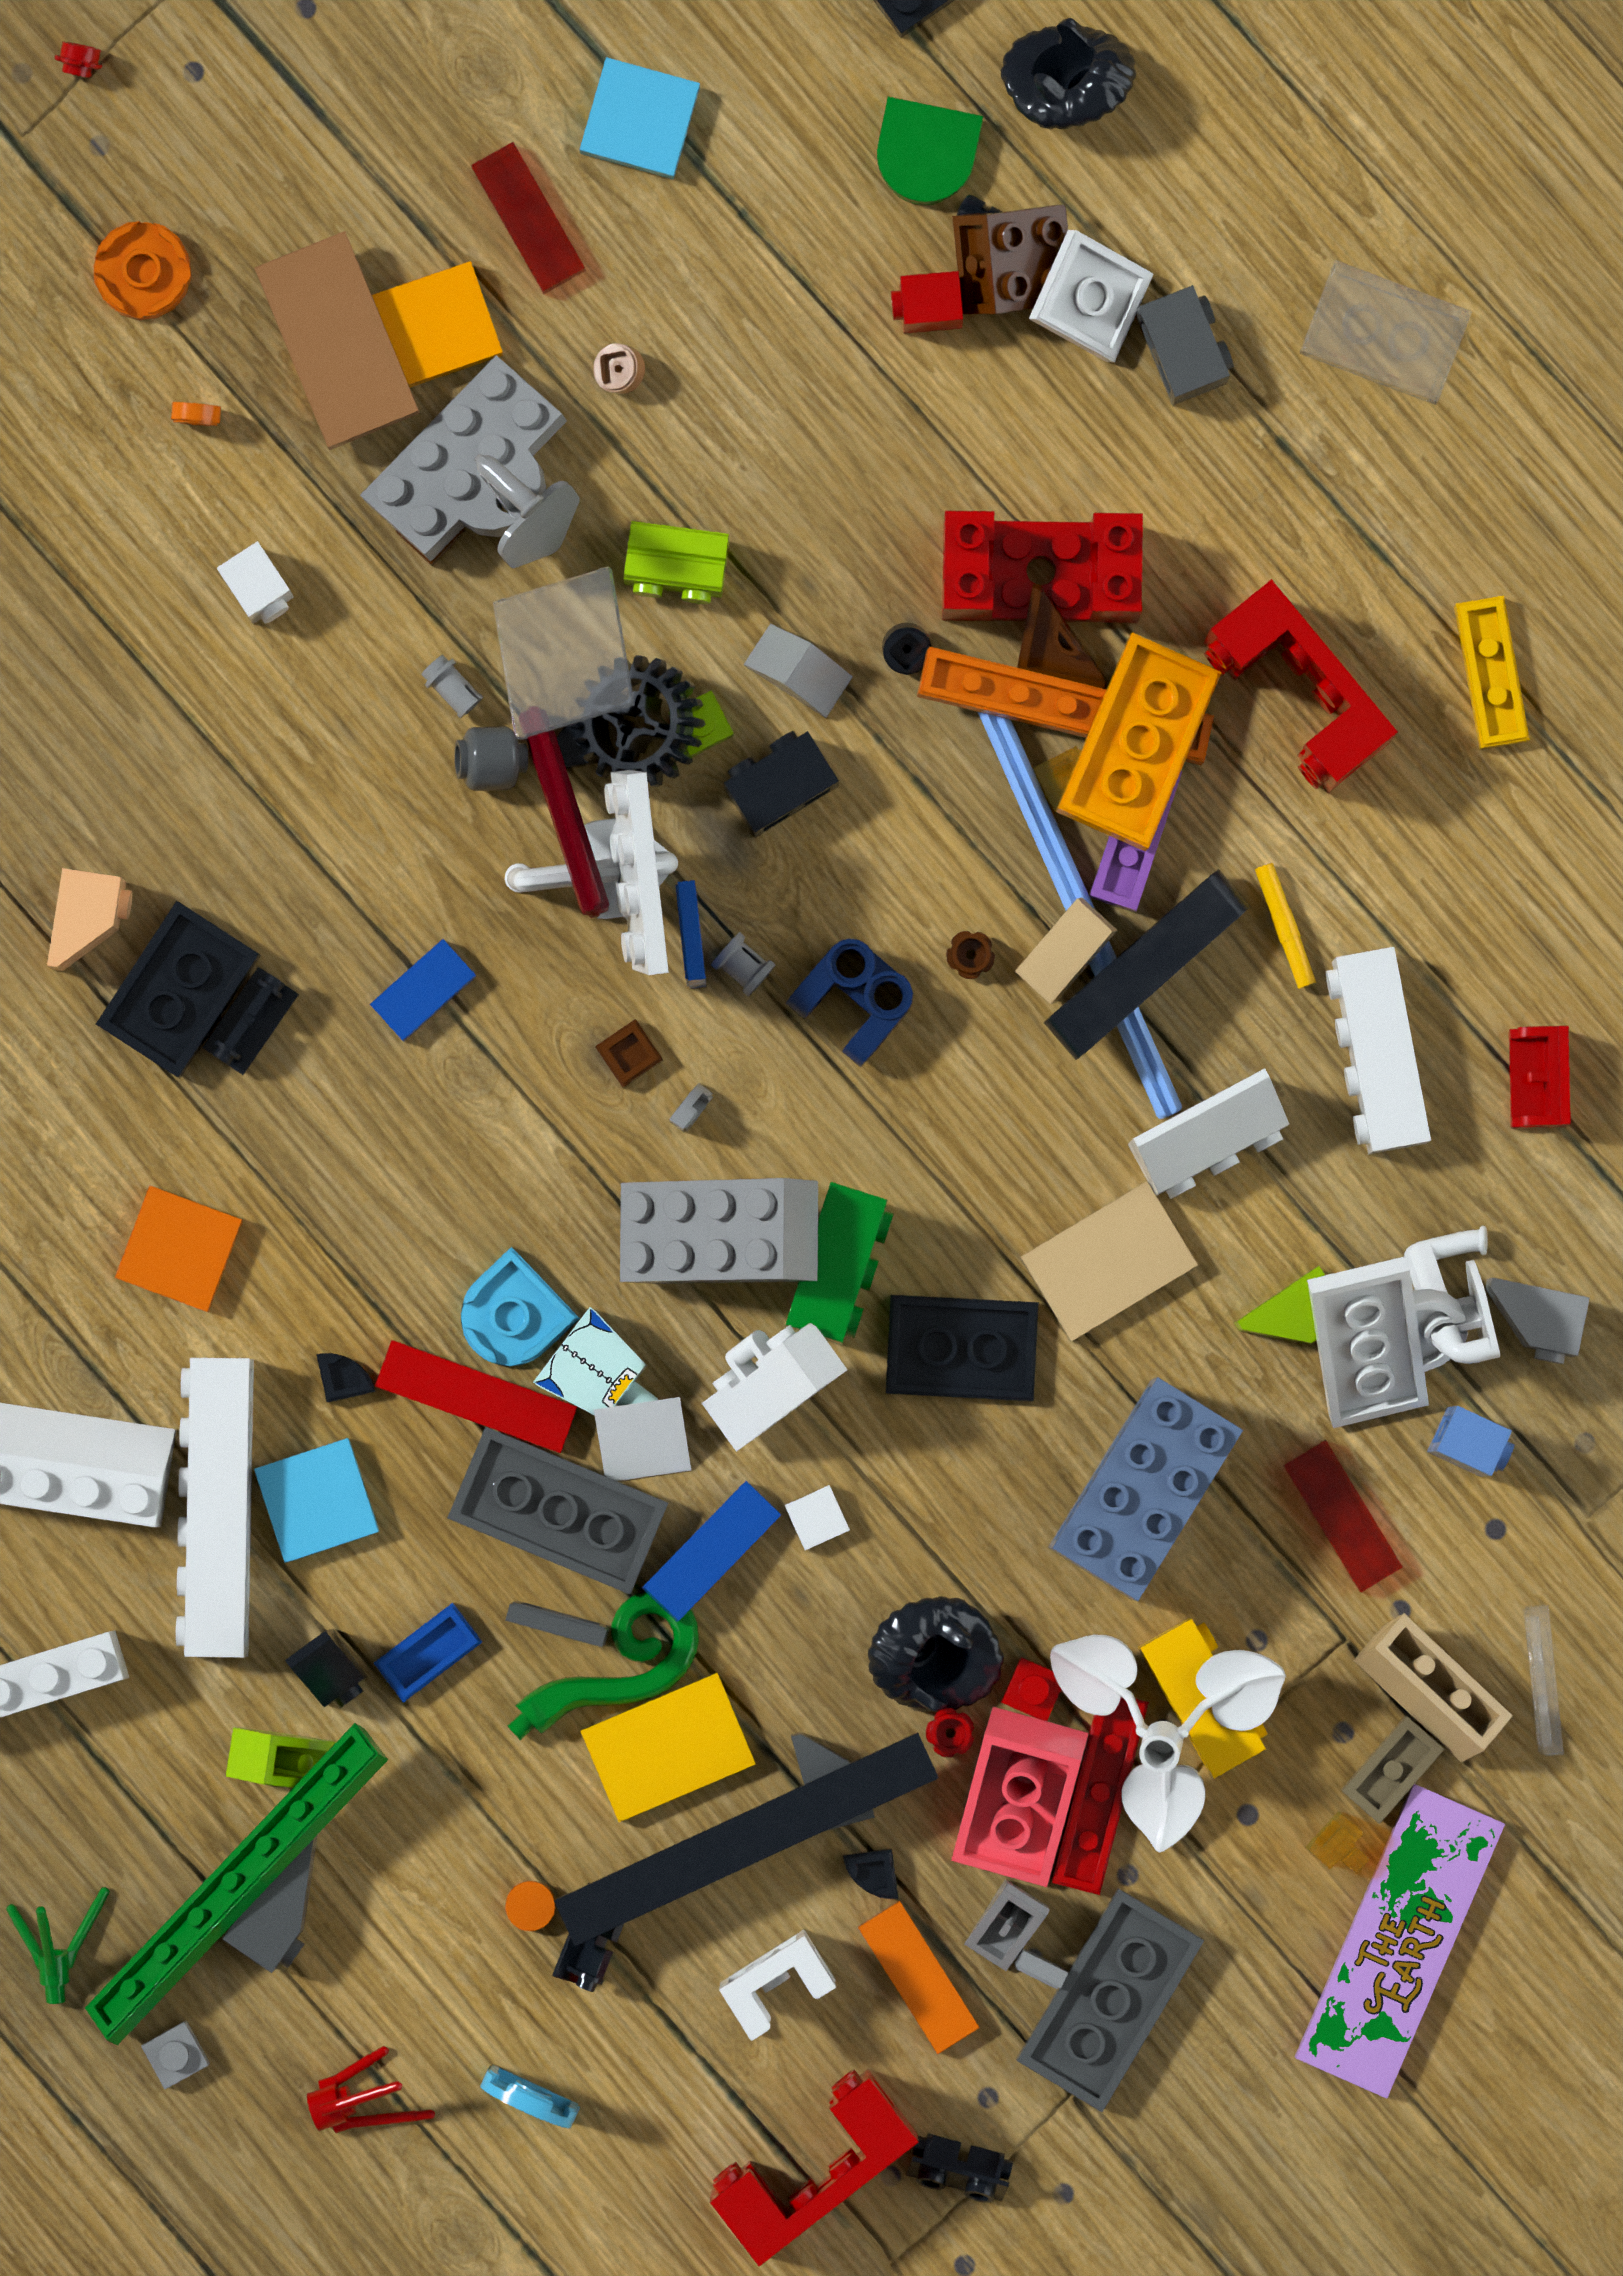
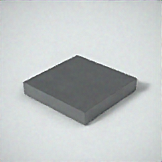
M518 1600L510 1603L505 1619L508 1622L599 1647L605 1646L610 1629L607 1628L608 1625Z

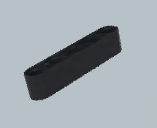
M1219 869L1216 870L1044 1021V1024L1075 1060L1079 1059L1236 921L1251 905Z

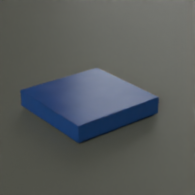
M695 880L678 882V885H675L685 980L687 987L690 989L706 988Z

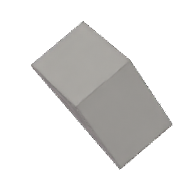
M773 624L768 626L744 663L745 667L824 718H827L853 678L852 675L811 642Z
M1005 1879L964 1945L1007 1971L1046 1918L1050 1909L1046 1904Z

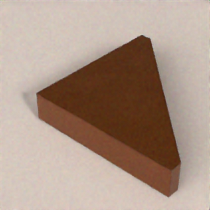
M1033 583L1017 668L1105 689L1107 679L1042 586Z

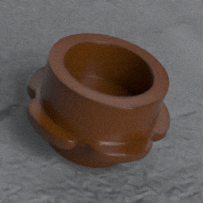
M963 931L953 937L951 941L952 947L947 950L946 958L950 968L956 969L959 976L965 979H976L980 976V973L988 972L992 968L995 954L991 951L992 942L988 936L981 932L972 934L969 931ZM973 950L976 954L975 958L968 959L966 952Z

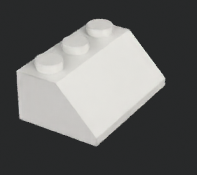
M1263 1069L1133 1138L1128 1146L1156 1196L1166 1191L1169 1198L1172 1199L1195 1187L1196 1183L1192 1177L1210 1168L1215 1176L1240 1163L1236 1153L1251 1145L1259 1153L1283 1140L1280 1130L1287 1127L1289 1122L1266 1069Z

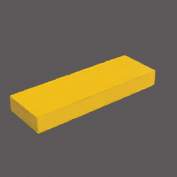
M1504 596L1456 603L1454 609L1479 750L1528 742L1530 738Z

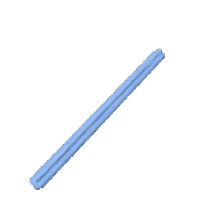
M978 712L1065 910L1067 911L1074 901L1081 897L1094 908L1012 721ZM1109 941L1089 963L1094 976L1116 959ZM1137 1007L1117 1025V1028L1156 1116L1159 1119H1164L1178 1113L1182 1109V1104L1139 1007Z

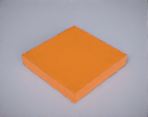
M149 1185L115 1278L209 1313L243 1220Z

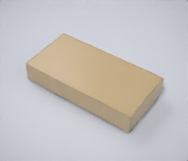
M1082 897L1077 898L1015 972L1049 1004H1054L1118 930Z

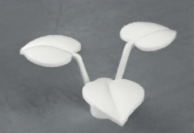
M1090 1635L1058 1644L1053 1647L1050 1653L1052 1670L1059 1686L1069 1700L1081 1710L1093 1715L1106 1716L1115 1711L1121 1697L1127 1702L1137 1727L1136 1734L1143 1738L1139 1752L1142 1765L1134 1768L1126 1777L1122 1787V1803L1130 1819L1145 1834L1157 1852L1165 1851L1187 1834L1201 1814L1205 1802V1785L1199 1772L1188 1765H1177L1183 1746V1739L1188 1737L1189 1731L1210 1707H1212V1712L1217 1722L1226 1728L1245 1731L1258 1727L1274 1711L1286 1678L1284 1669L1280 1665L1261 1654L1244 1650L1218 1653L1203 1663L1197 1672L1196 1685L1206 1699L1198 1704L1183 1725L1177 1727L1167 1721H1158L1148 1726L1144 1722L1133 1693L1126 1689L1135 1681L1138 1667L1133 1652L1125 1643L1112 1636Z

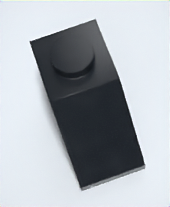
M334 1629L325 1630L285 1660L323 1707L335 1702L339 1708H342L364 1692L358 1683L368 1676Z

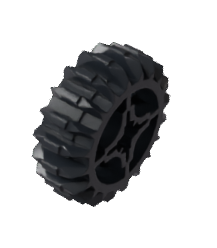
M636 655L632 664L628 659H617L615 671L605 666L600 668L599 674L602 683L600 684L592 680L585 683L587 689L592 693L591 698H579L576 700L578 706L586 708L585 717L578 716L572 720L576 726L585 727V733L575 739L577 744L580 746L590 744L591 746L583 756V759L586 763H598L596 774L604 778L609 777L611 772L634 770L646 772L647 782L654 787L663 785V774L674 779L680 776L676 762L690 765L693 759L686 752L688 746L700 747L702 745L699 738L692 736L693 728L700 729L706 725L703 719L693 717V712L698 711L704 705L700 699L688 698L693 693L695 685L690 681L680 682L683 674L682 670L676 667L667 669L666 661L658 658L649 663L647 657ZM641 684L639 691H633L630 700L625 705L614 706L615 701L623 692L635 685ZM660 693L663 694L669 706L670 724L665 722L661 715L663 699L659 698ZM624 715L645 718L644 723L653 725L655 729L634 727V722L624 719ZM608 721L612 722L617 729L618 735L615 745L619 747L618 752L614 748L609 736ZM665 739L657 752L644 760L638 761L640 753L645 754L648 745L653 740Z

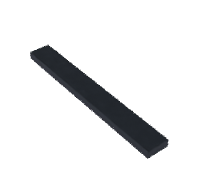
M917 1732L555 1899L554 1902L574 1946H577L928 1784L939 1777Z

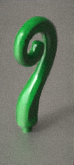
M641 1592L628 1598L618 1608L611 1623V1636L617 1651L623 1657L641 1663L656 1657L661 1652L662 1642L656 1637L647 1638L643 1641L637 1640L632 1633V1626L634 1621L642 1615L657 1614L663 1617L673 1630V1645L667 1656L653 1669L631 1677L578 1676L550 1681L527 1694L515 1705L522 1713L507 1725L508 1728L519 1740H522L534 1728L543 1734L564 1715L576 1708L635 1703L656 1697L669 1690L686 1674L698 1650V1623L692 1609L676 1622L646 1592Z

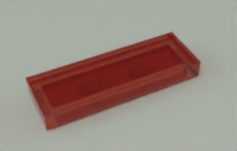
M514 142L471 165L472 171L543 295L586 271Z
M1326 1440L1282 1465L1359 1593L1403 1568Z

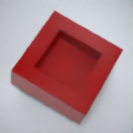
M1020 1657L1001 1703L1037 1719L1048 1721L1060 1694L1061 1687L1052 1670Z

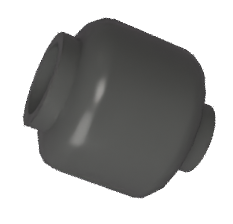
M506 726L469 728L463 740H457L455 743L454 763L456 776L458 779H464L467 787L473 791L510 790L517 783L519 773L527 772L526 743H518L515 732Z

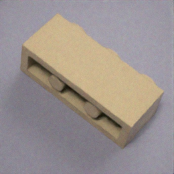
M1405 1613L1383 1625L1353 1660L1461 1763L1483 1752L1513 1716Z

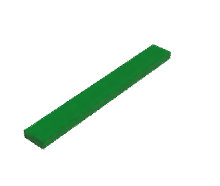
M354 1723L85 2007L107 2041L118 2046L389 1760L365 1728Z

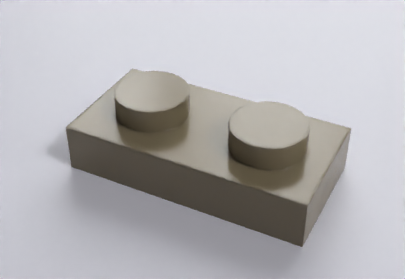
M1404 1716L1343 1786L1341 1791L1380 1824L1444 1751V1748L1408 1716Z

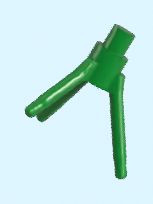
M107 1887L100 1889L67 1949H54L46 1909L43 1906H39L36 1909L42 1949L14 1904L7 1906L6 1911L39 1970L40 1984L45 1986L46 2003L60 2004L66 2001L65 1984L70 1982L69 1969L73 1967L78 1951L110 1893Z

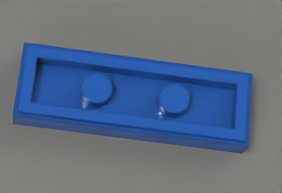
M745 1481L659 1569L642 1589L678 1622L766 1532L781 1514Z

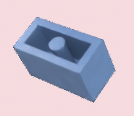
M1452 1406L1446 1408L1427 1453L1477 1476L1488 1477L1492 1476L1494 1471L1504 1470L1515 1444L1508 1442L1512 1430L1460 1406Z

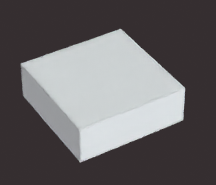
M830 1485L785 1505L804 1550L850 1530Z

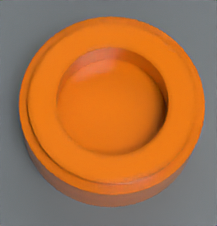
M172 402L171 420L174 423L199 426H217V424H220L221 406Z
M539 1881L522 1882L516 1885L507 1896L505 1904L507 1916L511 1923L521 1930H539L548 1925L555 1915V1896L547 1885Z

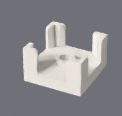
M805 1930L800 1931L720 1982L719 1991L751 2041L767 2032L771 2026L769 2023L771 2016L755 1991L762 1987L766 1993L790 1978L787 1972L790 1968L794 1967L815 1999L824 1996L836 1988V1979Z

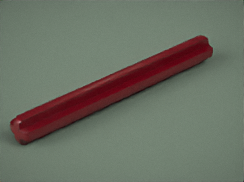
M533 707L529 712L522 714L520 719L581 913L589 915L590 918H597L600 914L608 911L610 906L549 713L546 710H541L539 707Z

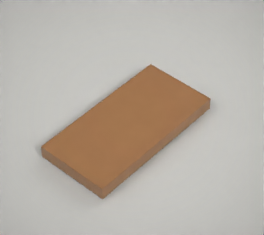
M345 231L254 267L329 450L420 414Z

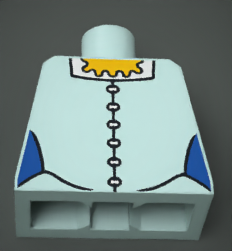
M589 1307L533 1382L540 1388L593 1415L594 1409L658 1400L657 1397L635 1382L647 1365L591 1307Z

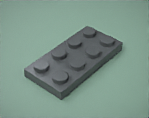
M485 1427L447 1518L631 1595L669 1503Z
M1118 1888L1070 1967L1061 1989H1057L1016 2060L1100 2112H1103L1204 1940Z

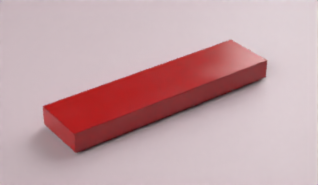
M394 1340L390 1342L375 1387L558 1453H562L578 1408L577 1406Z
M1122 1697L1117 1708L1111 1714L1106 1716L1093 1715L1051 1881L1058 1885L1097 1895L1101 1893L1123 1806L1122 1787L1126 1777L1132 1771L1140 1736L1136 1734L1137 1727L1127 1702ZM1136 1699L1142 1717L1145 1719L1149 1702Z

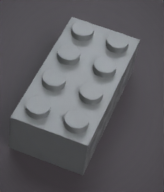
M766 1178L621 1183L620 1282L682 1284L817 1281L818 1181Z

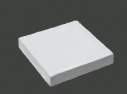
M1068 230L1029 319L1105 362H1115L1153 277V273L1079 231Z

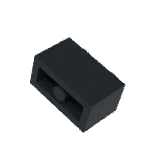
M791 731L769 746L773 753L755 762L751 756L728 770L731 778L724 782V789L755 838L839 787V780L808 731L799 737L795 731Z

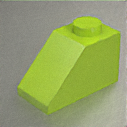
M1320 1266L1314 1268L1234 1322L1235 1326L1241 1332L1303 1344L1313 1343L1317 1339L1307 1280L1325 1276Z
M233 1727L226 1777L263 1785L293 1788L337 1741Z

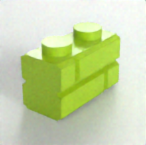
M631 521L624 570V584L633 586V594L639 596L661 598L662 591L667 590L682 592L681 600L686 602L710 604L711 596L722 598L729 548V534Z

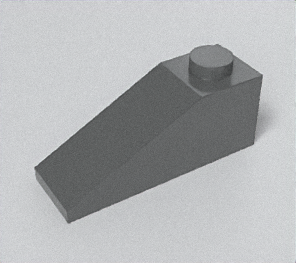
M317 1836L232 1924L223 1937V1940L271 1973L277 1969L279 1964L288 1969L305 1945L297 1938L305 1926Z

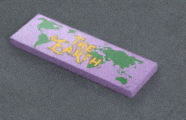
M1416 1784L1410 1788L1295 2054L1296 2059L1384 2098H1388L1505 1823Z

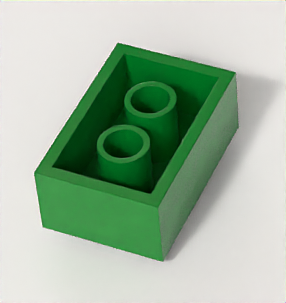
M830 1182L818 1220L817 1281H799L785 1328L791 1325L793 1330L799 1331L811 1323L819 1329L827 1341L842 1345L845 1336L855 1338L864 1308L855 1306V1302L860 1288L870 1291L879 1262L870 1258L875 1241L882 1244L885 1243L894 1213L885 1211L887 1199Z

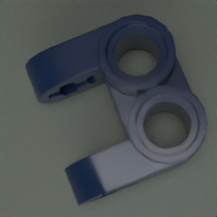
M846 939L839 941L828 951L785 1004L803 1019H806L834 986L842 990L870 1015L869 1019L842 1050L853 1062L862 1067L907 1015L912 1005L913 991L911 984L905 976L897 973L877 956L867 944L856 939ZM846 953H856L864 960V971L855 978L842 976L836 967L839 957ZM882 985H893L900 990L902 1002L897 1008L883 1010L875 1003L874 993Z

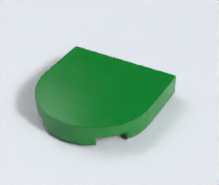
M888 96L877 147V165L887 186L902 200L917 205H935L956 194L966 185L972 173L983 116Z

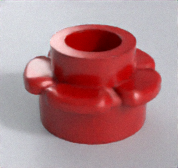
M62 41L60 55H55L54 57L56 61L63 63L62 72L91 78L92 69L99 70L102 68V64H99L101 49Z
M952 1708L942 1709L935 1714V1719L927 1724L926 1739L934 1745V1751L942 1757L950 1758L956 1753L964 1754L973 1744L974 1738L971 1734L974 1730V1724L971 1718L963 1712L956 1713ZM948 1728L955 1730L954 1737L949 1738L946 1736Z

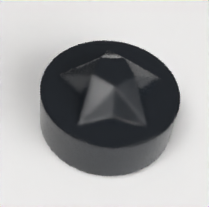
M900 623L893 626L885 634L882 642V652L887 665L893 671L909 675L923 669L926 651L932 645L927 632L922 627L914 623Z

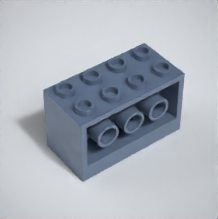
M1157 1377L1150 1380L1048 1548L1129 1599L1139 1601L1243 1430Z

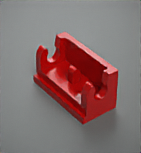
M1529 1026L1509 1029L1511 1128H1558L1570 1125L1569 1026Z

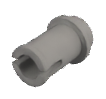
M442 654L421 675L427 680L424 684L427 689L432 686L461 719L483 699V696L454 667L456 661L454 659L448 661Z

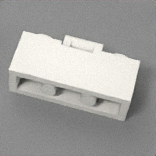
M811 1323L797 1332L789 1325L771 1339H769L765 1332L756 1330L726 1353L725 1358L731 1370L712 1383L717 1392L705 1400L702 1405L737 1452L846 1372L847 1368L819 1329ZM754 1356H756L758 1359V1361L755 1362L756 1364H754L751 1360Z

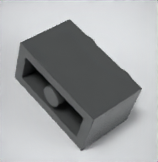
M1192 285L1138 307L1136 313L1137 321L1172 406L1227 384L1230 377L1228 370L1233 368L1234 365L1224 340L1216 342L1210 324L1215 323V317L1205 295L1198 297Z

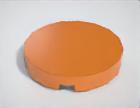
M140 221L127 222L110 231L98 246L95 255L96 260L93 271L95 285L105 303L120 315L136 320L159 318L174 310L187 294L192 278L190 257L180 238L163 225L149 222L141 223Z

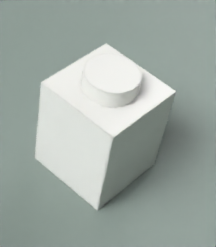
M258 541L217 567L220 575L253 624L260 619L265 624L269 623L289 609L286 602L294 598V596Z

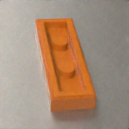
M900 1900L858 1926V1929L937 2054L980 2028Z

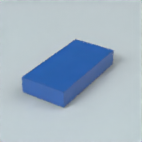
M442 939L370 1005L404 1042L477 976L447 942Z
M451 1603L375 1661L374 1665L404 1703L483 1641L456 1605Z

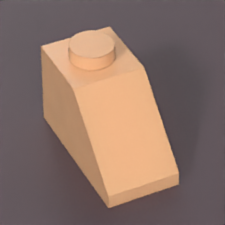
M62 868L47 962L48 967L52 970L64 971L119 931L120 919L128 920L132 905V891L125 890L126 881L122 877Z

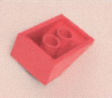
M993 1707L984 1734L951 1861L1047 1887L1089 1733Z

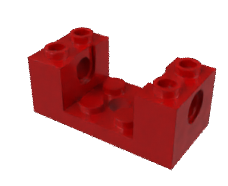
M945 511L943 521L942 620L1026 622L1033 582L1027 576L1026 569L1033 560L1045 559L1053 565L1055 576L1052 581L1041 586L1066 622L1138 623L1142 613L1143 513H1093L1091 522L994 521L995 511Z
M1272 579L1210 629L1204 641L1208 648L1204 655L1212 667L1221 672V676L1228 672L1236 680L1281 644L1285 649L1281 653V657L1288 667L1298 677L1305 673L1316 686L1312 694L1321 707L1330 715L1334 711L1340 715L1305 743L1304 749L1297 755L1302 761L1298 769L1314 789H1318L1322 785L1329 794L1389 745L1398 733Z
M855 2069L847 2073L831 2087L833 2097L829 2099L831 2104L829 2109L861 2151L856 2154L852 2148L846 2150L828 2165L830 2175L819 2184L810 2179L797 2188L789 2196L790 2201L788 2203L790 2206L788 2208L785 2207L751 2161L742 2168L737 2162H734L713 2179L714 2183L712 2186L714 2189L711 2191L710 2204L759 2267L919 2142L916 2130L869 2069L860 2076Z

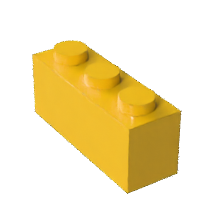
M1192 1618L1182 1621L1138 1646L1140 1653L1181 1725H1183L1198 1704L1206 1699L1197 1688L1196 1675L1203 1663L1213 1656L1211 1652L1219 1648L1205 1622L1196 1626ZM1210 1707L1189 1731L1188 1737L1210 1776L1215 1779L1266 1750L1261 1738L1268 1735L1263 1723L1258 1727L1245 1731L1226 1728L1217 1722L1213 1715L1212 1707Z

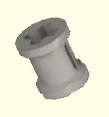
M739 932L716 957L711 966L715 970L722 968L743 987V993L749 997L775 968L776 964L771 960L765 961L744 943L745 936Z

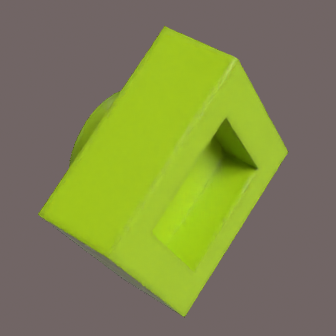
M712 690L696 698L700 699L704 705L698 711L693 712V717L703 719L706 725L700 729L693 728L692 736L699 738L702 745L700 747L688 746L686 751L691 757L734 736Z

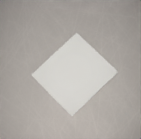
M680 1397L594 1409L605 1477L615 1481L691 1471Z

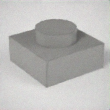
M187 2020L141 2045L164 2089L171 2087L210 2064Z

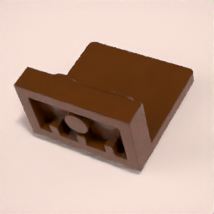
M1050 205L1000 213L952 216L963 314H999L1034 308L1068 231L1065 205Z

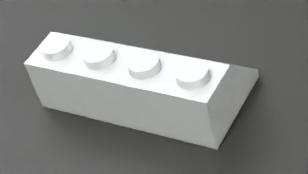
M0 1403V1504L149 1527H161L177 1429Z

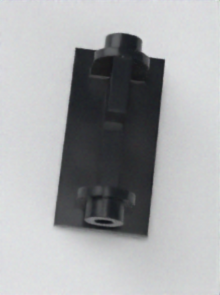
M258 967L203 1048L244 1076L299 994L270 973Z
M624 1924L577 1946H574L568 1934L552 1976L576 1983V1986L594 1992L597 1984H603V1977L613 1954V1951L605 1948L608 1940L618 1941Z
M930 2133L927 2134V2137L918 2136L919 2142L913 2147L912 2155L921 2158L912 2157L906 2176L917 2178L916 2182L926 2188L942 2190L947 2186L965 2191L964 2195L978 2202L991 2203L994 2199L1003 2200L1010 2182L999 2179L1009 2180L1013 2161L1004 2159V2153L971 2145L967 2162L957 2160L961 2142Z

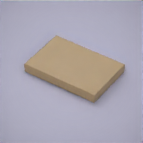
M1148 1181L1020 1257L1070 1342L1198 1266Z

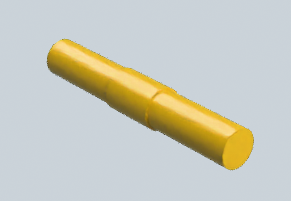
M1269 863L1256 868L1255 872L1270 910L1272 922L1279 941L1283 946L1298 989L1317 983L1274 864Z

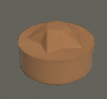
M619 343L607 345L595 358L593 366L595 380L606 391L616 394L630 393L643 380L645 373L644 360L641 354L633 347Z

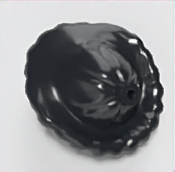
M1073 18L1064 19L1057 26H1049L1040 31H1032L1015 40L1012 48L1003 56V67L1000 70L1001 79L1005 84L1006 91L1012 97L1017 110L1031 122L1050 130L1054 128L1068 129L1071 127H1081L1088 122L1100 120L1104 114L1112 113L1116 105L1126 100L1127 93L1132 89L1133 81L1136 78L1135 59L1124 43L1119 42L1118 38L1112 34H1106L1102 30L1082 26Z
M943 1596L923 1598L916 1603L909 1602L901 1610L893 1611L888 1619L879 1624L877 1633L872 1637V1644L868 1649V1658L870 1660L868 1667L869 1672L873 1675L875 1685L881 1688L888 1698L895 1700L899 1705L908 1706L914 1711L938 1712L946 1708L957 1710L962 1706H971L978 1700L986 1698L991 1693L992 1686L1000 1680L1001 1666L1004 1663V1655L1000 1649L997 1635L993 1633L988 1619L964 1599H949Z

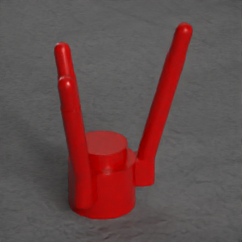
M382 2046L371 2054L366 2055L336 2075L319 2080L320 2089L307 2093L309 2111L318 2131L333 2127L334 2132L339 2133L351 2128L428 2120L435 2117V2112L429 2109L349 2117L356 2114V2105L384 2097L402 2089V2083L399 2081L353 2095L347 2085L339 2088V2085L385 2057L389 2053V2049L386 2046Z

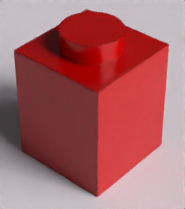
M959 271L900 276V290L891 291L893 321L902 320L904 334L962 329L963 312Z

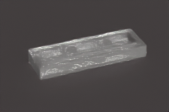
M1549 1605L1525 1606L1526 1609L1523 1610L1538 1752L1544 1756L1564 1755Z

